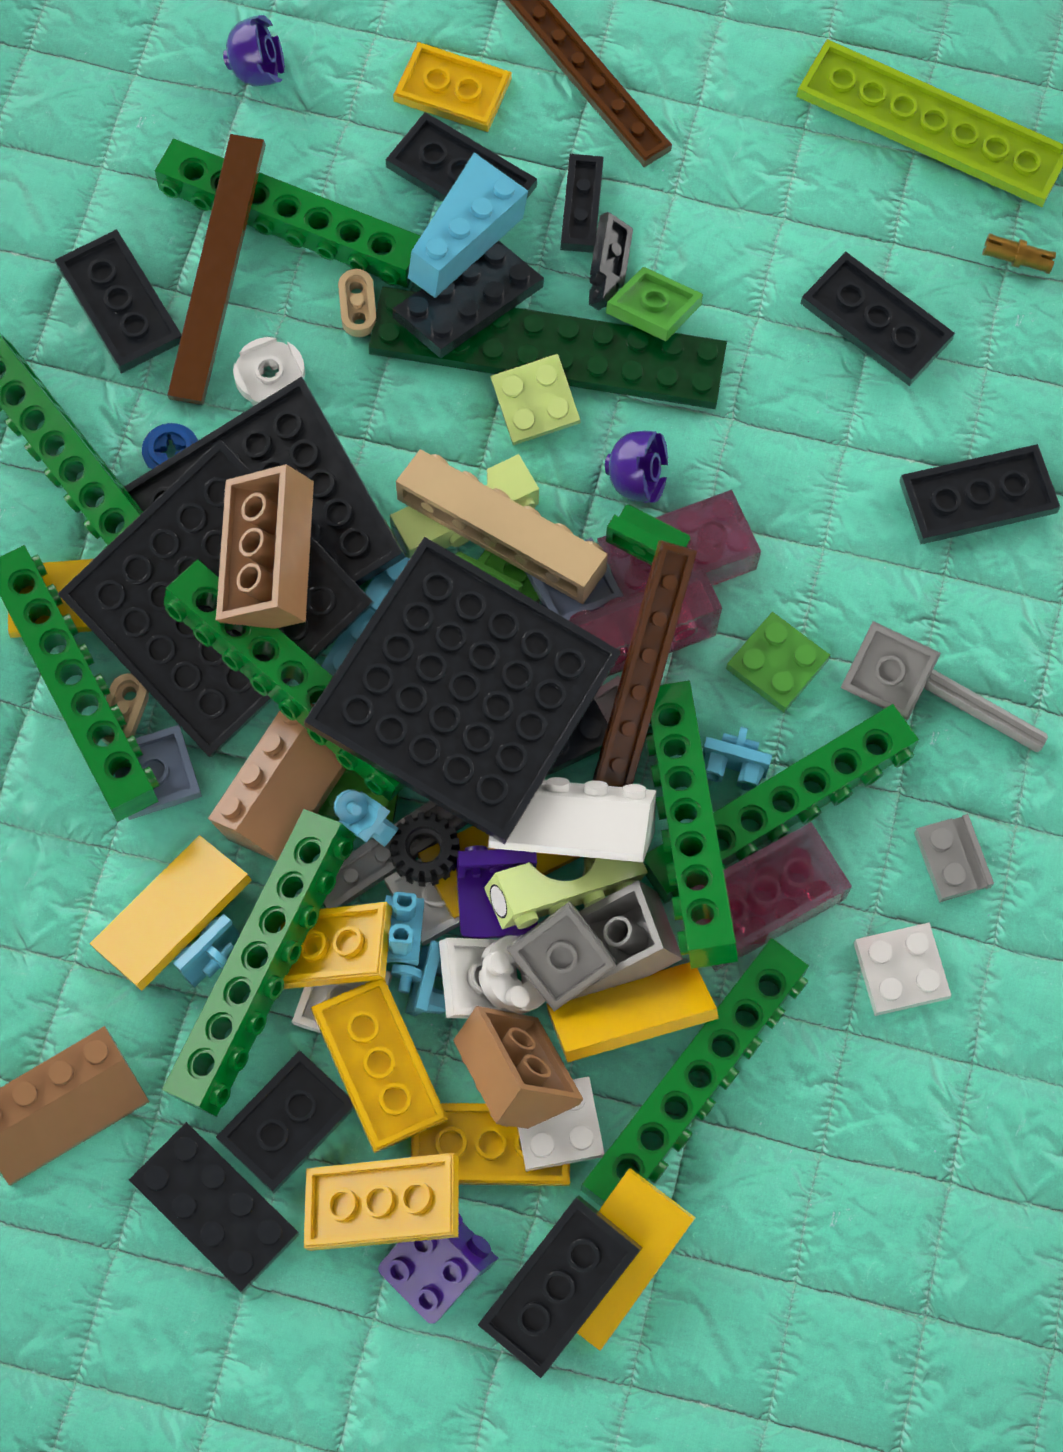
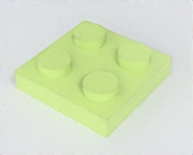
M558 354L490 376L513 445L581 423Z

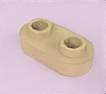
M351 269L343 273L338 282L342 326L349 335L364 337L372 333L376 323L373 279L364 270ZM354 289L362 290V292L355 294L351 291ZM357 319H362L365 321L362 324L354 323V321Z
M126 673L113 680L109 688L111 694L106 696V700L110 707L115 704L118 705L127 723L123 728L127 738L131 735L134 736L148 702L149 692L132 673ZM128 692L137 693L136 697L132 700L124 699ZM106 736L101 740L109 745L113 742L114 737Z

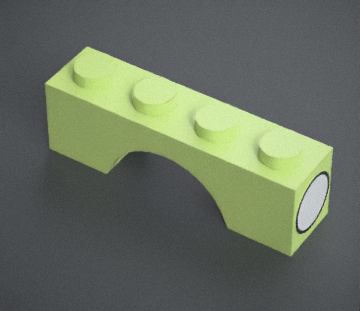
M519 454L487 469V486L489 488L502 490L511 500L523 507L530 506L535 508L539 504V487ZM409 506L390 515L391 531L408 558L412 557L424 537L445 549L450 546L459 547L469 541Z
M584 857L582 877L572 881H559L543 875L529 862L496 872L484 889L501 928L505 929L516 925L518 929H523L535 924L540 917L553 914L569 901L574 906L584 904L586 908L604 899L605 896L611 895L638 880L641 881L648 872L642 862Z

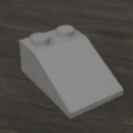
M638 880L579 911L583 919L616 960L617 966L572 999L651 976L683 959L657 891Z

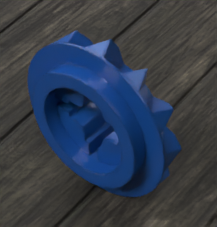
M177 423L162 424L152 429L142 444V456L147 467L153 469L169 459L166 453H162L168 450L169 440H172L176 450L181 451L197 442L198 439L193 431Z

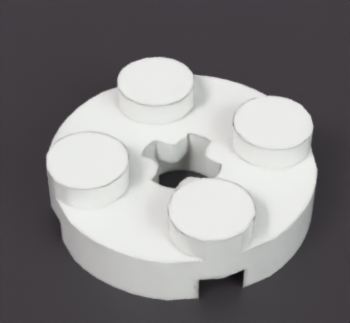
M264 337L251 341L239 352L240 357L233 368L235 383L241 395L251 401L253 406L301 376L303 379L305 378L304 361L294 345L287 342L288 345L283 342H277L276 338ZM266 366H270L272 370H279L274 377L261 376L264 374Z
M509 935L491 943L483 951L481 959L484 958L482 962V970L479 971V983L484 995L495 1007L500 1010L506 1008L509 1011H514L513 1013L524 1014L538 1008L546 1000L507 951V947L523 935ZM512 966H515L520 971L521 981L519 979L513 981L510 974L514 971Z

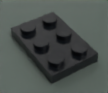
M299 1050L216 1138L271 1192L275 1193L354 1110L350 1097Z

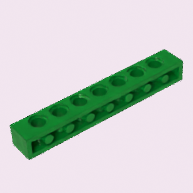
M173 138L154 170L158 188L168 197L175 199L179 197L191 202L201 210L212 211L224 158ZM260 172L247 225L254 227L261 234H272L286 240L287 243L294 247L307 248L316 252L324 259H335L347 264L351 269H361L375 275L389 285L398 284L405 288H408L411 282L408 279L411 251L421 237L418 234ZM262 202L261 204L253 205V203ZM287 214H292V215H293V216H291V217H283L284 215H287ZM316 227H325L321 230L314 229ZM348 239H356L354 242H346ZM381 251H386V252H388L387 254H384V255L376 254V253L381 252Z
M0 333V375L5 371L3 377L0 378V412L4 410L8 415L5 423L18 437L21 435L25 437L28 443L24 447L37 462L42 460L48 468L44 470V473L56 487L62 485L67 492L63 498L68 505L77 513L82 511L87 518L83 522L85 527L95 538L99 539L102 537L108 546L143 513L142 509L13 344ZM25 395L23 401L18 404L19 400ZM44 420L42 427L37 430L38 425ZM64 445L62 452L56 455L58 449ZM84 470L83 476L76 481L77 475ZM104 496L103 502L96 507L97 500ZM124 521L122 530L116 533L117 526Z
M23 545L0 556V597L116 821L119 822L159 802L154 789L160 785L150 766L144 769L141 767L137 758L142 756L143 753L135 737L131 735L126 738L121 729L127 723L117 704L109 706L105 696L111 693L101 673L96 676L92 674L89 666L95 662L85 643L77 645L73 636L79 632L70 614L61 615L57 606L63 604L54 584L46 586L42 577L48 573L38 554L31 557L26 546ZM28 586L34 587L31 592L20 594L23 588ZM41 616H50V618L42 624L35 623V621ZM56 646H66L65 649L58 654L50 653L51 650ZM75 675L82 676L77 683L66 684L70 677ZM98 706L93 714L82 715V711L86 707ZM103 737H114L113 742L107 746L97 745ZM119 768H131L129 774L125 777H113Z
M197 559L166 587L164 598L166 611L177 622L183 621L190 627L200 643L207 647H213L221 654L223 661L230 669L234 671L239 670L244 674L259 694L263 696L268 695L274 700L284 716L292 721H298L305 727L304 720L313 708L311 704L317 702L333 676L278 628L227 624L216 621L219 577ZM206 605L213 608L214 611L203 612L198 607ZM237 630L242 636L233 637L227 634L226 631ZM264 654L271 660L266 662L259 661L254 655ZM291 678L297 681L299 685L288 686L282 680ZM306 728L308 735L315 743L328 747L336 754L338 762L347 770H354L364 779L366 786L374 794L383 795L388 801H391L405 786Z
M688 680L660 685L650 720L653 733L646 735L649 756L656 755L658 764L650 766L654 788L662 787L663 796L656 797L659 820L667 819L668 829L661 830L664 853L672 852L674 861L666 863L669 885L678 886L679 896L671 897L675 921L683 920L685 931L677 932L680 954H689L691 969L738 962L736 940L691 683ZM669 724H676L675 726H671V727H667V726H666V725H669ZM674 755H681L679 758H670ZM678 787H687L685 790H675ZM684 819H692V820H693L692 822H689V823H681V822H680V821H682V820H684ZM689 852H698V853H699V854L696 855V856H686V855H685V854H687V853H689ZM695 885L705 886V888L701 890L690 889ZM701 919L711 920V922L706 925L696 924V922Z
M891 704L715 811L713 814L717 837L725 840L729 846L727 850L720 851L724 874L728 870L726 866L737 859L740 863L751 859L759 852L757 847L768 840L774 844L790 833L789 828L801 821L805 825L817 818L822 813L820 809L830 802L834 806L842 803L853 794L851 790L861 783L865 787L873 784L883 776L882 770L892 764L898 768L912 759L914 756L913 751L919 739L895 705ZM866 745H878L882 749L883 754H871L867 750ZM840 762L846 763L852 768L853 772L843 774L836 769L835 764ZM808 781L816 782L821 786L822 791L811 793L805 788L804 783ZM776 800H783L790 805L791 810L780 812L774 808L772 803ZM752 819L759 824L760 829L754 832L747 831L743 828L741 821ZM663 844L646 853L643 863L648 872L645 876L658 892L664 904L672 900L671 897L679 896L678 886L669 885L666 863L674 862L672 852L664 853ZM689 852V853H687V854H685V855H686V856H696V855H698L699 853H698V852Z
M303 809L162 1088L164 1092L215 1117L218 1116L221 1108L228 1102L231 1087L239 1071L247 1064L249 1051L257 1035L263 1031L266 1025V1017L274 1001L283 991V979L285 975H288L292 965L299 959L302 951L301 945H303L307 933L317 923L319 911L327 895L335 887L336 876L344 860L350 856L353 850V842L356 836L341 822ZM320 854L318 859L312 863L315 856ZM303 888L301 893L295 897L297 891ZM285 922L283 929L277 932L279 927ZM268 957L266 963L260 967L262 961ZM250 992L248 999L242 1003L245 995ZM232 1028L230 1035L225 1038L226 1032ZM214 1063L212 1071L207 1074L208 1068Z
M771 938L718 1006L719 1019L704 1024L584 1180L580 1190L602 1207L621 1180L617 1175L616 1169L625 1163L632 1164L640 1176L655 1184L669 1166L664 1159L672 1148L680 1152L693 1133L688 1130L691 1123L696 1117L703 1121L716 1104L711 1097L721 1086L727 1090L740 1071L735 1066L742 1056L750 1059L763 1041L758 1035L767 1025L773 1029L784 1015L786 1010L780 1006L789 995L796 999L806 986L808 980L803 976L809 965ZM762 981H770L777 986L778 994L766 996L760 991L758 984ZM739 1011H748L754 1016L755 1024L749 1027L742 1026L737 1022L735 1014ZM716 1041H725L731 1046L733 1053L728 1057H720L714 1053L712 1044ZM693 1071H701L708 1076L709 1085L704 1088H697L690 1083L688 1075ZM672 1101L679 1102L684 1106L686 1115L681 1119H673L666 1114L665 1105ZM648 1132L656 1133L662 1140V1147L654 1151L646 1149L641 1143V1136Z

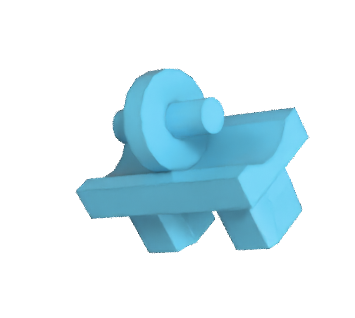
M740 727L738 736L723 733L721 741L706 737L703 757L707 780L722 782L725 768L740 772L736 786L750 791L759 785L762 778H766L772 755L757 751L760 742L745 739L748 731L746 727Z
M348 789L337 796L334 802L335 815L339 818L338 822H341L347 829L366 843L371 837L385 847L398 831V827L386 819L390 811L362 791L358 792Z
M395 892L393 896L386 895L385 902L392 906L387 963L403 962L414 966L419 964L425 899L417 898V895L414 893Z
M225 914L220 918L216 916L200 932L202 936L192 945L189 943L174 958L175 962L173 964L194 988L206 976L210 978L219 968L223 969L240 936L233 922Z
M432 940L430 946L421 947L419 964L416 968L414 965L404 963V965L394 964L390 974L400 979L398 991L405 994L409 993L405 1013L413 1016L423 1012L442 1014L446 1011L444 991L433 988L435 976L442 977L439 942Z

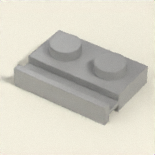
M968 814L956 819L951 818L916 828L914 834L939 902L993 886V879Z

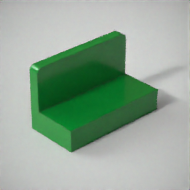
M626 505L619 516L613 515L607 525L605 542L650 565L653 563L658 541L662 540L686 548L690 542V535L631 505Z

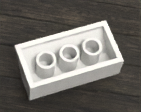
M561 777L549 778L541 784L506 844L504 845L489 836L488 848L643 863L655 833L656 790H647L645 786L639 784L614 787L608 786L603 781H588L585 784L570 783L568 779Z

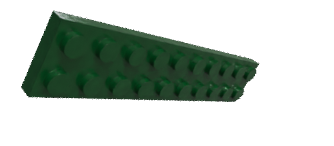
M382 286L376 311V323L372 329L369 343V354L491 374H498L558 354L569 386L716 409L727 341L674 333L667 341H664L634 326L514 307L440 359L393 318V308L416 292Z

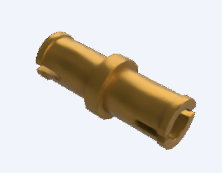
M991 233L987 236L984 245L986 248L983 249L982 253L984 256L987 255L1012 262L1011 266L1016 268L1022 265L1050 274L1055 262L1052 260L1056 258V252L1054 251L1051 252L1027 245V241L1022 239L1016 242Z

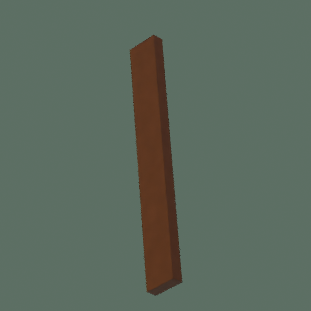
M503 0L643 167L648 166L671 151V142L549 0Z
M230 134L167 396L170 400L204 405L264 155L266 146L264 139Z
M662 540L658 541L592 781H603L608 786L614 787L633 784L696 558V550Z

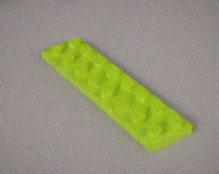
M829 39L825 41L797 91L796 97L1040 207H1043L1063 169L1062 143Z

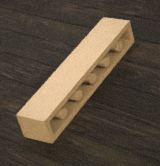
M420 449L396 480L397 500L581 604H584L606 573L608 553L604 552L597 543L584 541L575 536L565 525L550 522L541 517L540 513L530 506L523 507L514 502L502 490L489 488L480 483L473 474L455 469L437 454L430 455Z

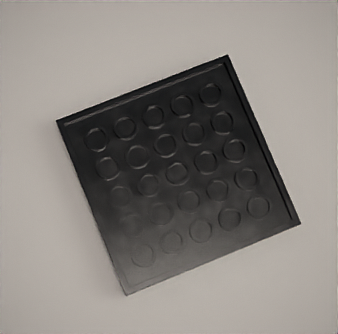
M302 376L124 486L144 512L221 439L252 473L287 464L314 481L311 536L358 586L406 558Z
M221 439L58 593L208 757L214 756L272 701L268 695L263 696L252 687L250 680L239 670L234 671L230 669L223 661L222 655L213 647H207L200 643L195 637L193 630L183 621L177 622L174 620L164 606L166 587L197 559L219 577L226 480L252 473ZM311 536L306 622L278 629L315 660L364 614L374 602ZM206 605L198 607L203 612L214 611L213 608ZM237 630L226 631L227 634L233 637L242 636ZM264 654L254 655L259 661L266 662L271 660ZM286 678L282 681L289 685L294 679Z
M424 537L304 720V726L505 845L622 651Z

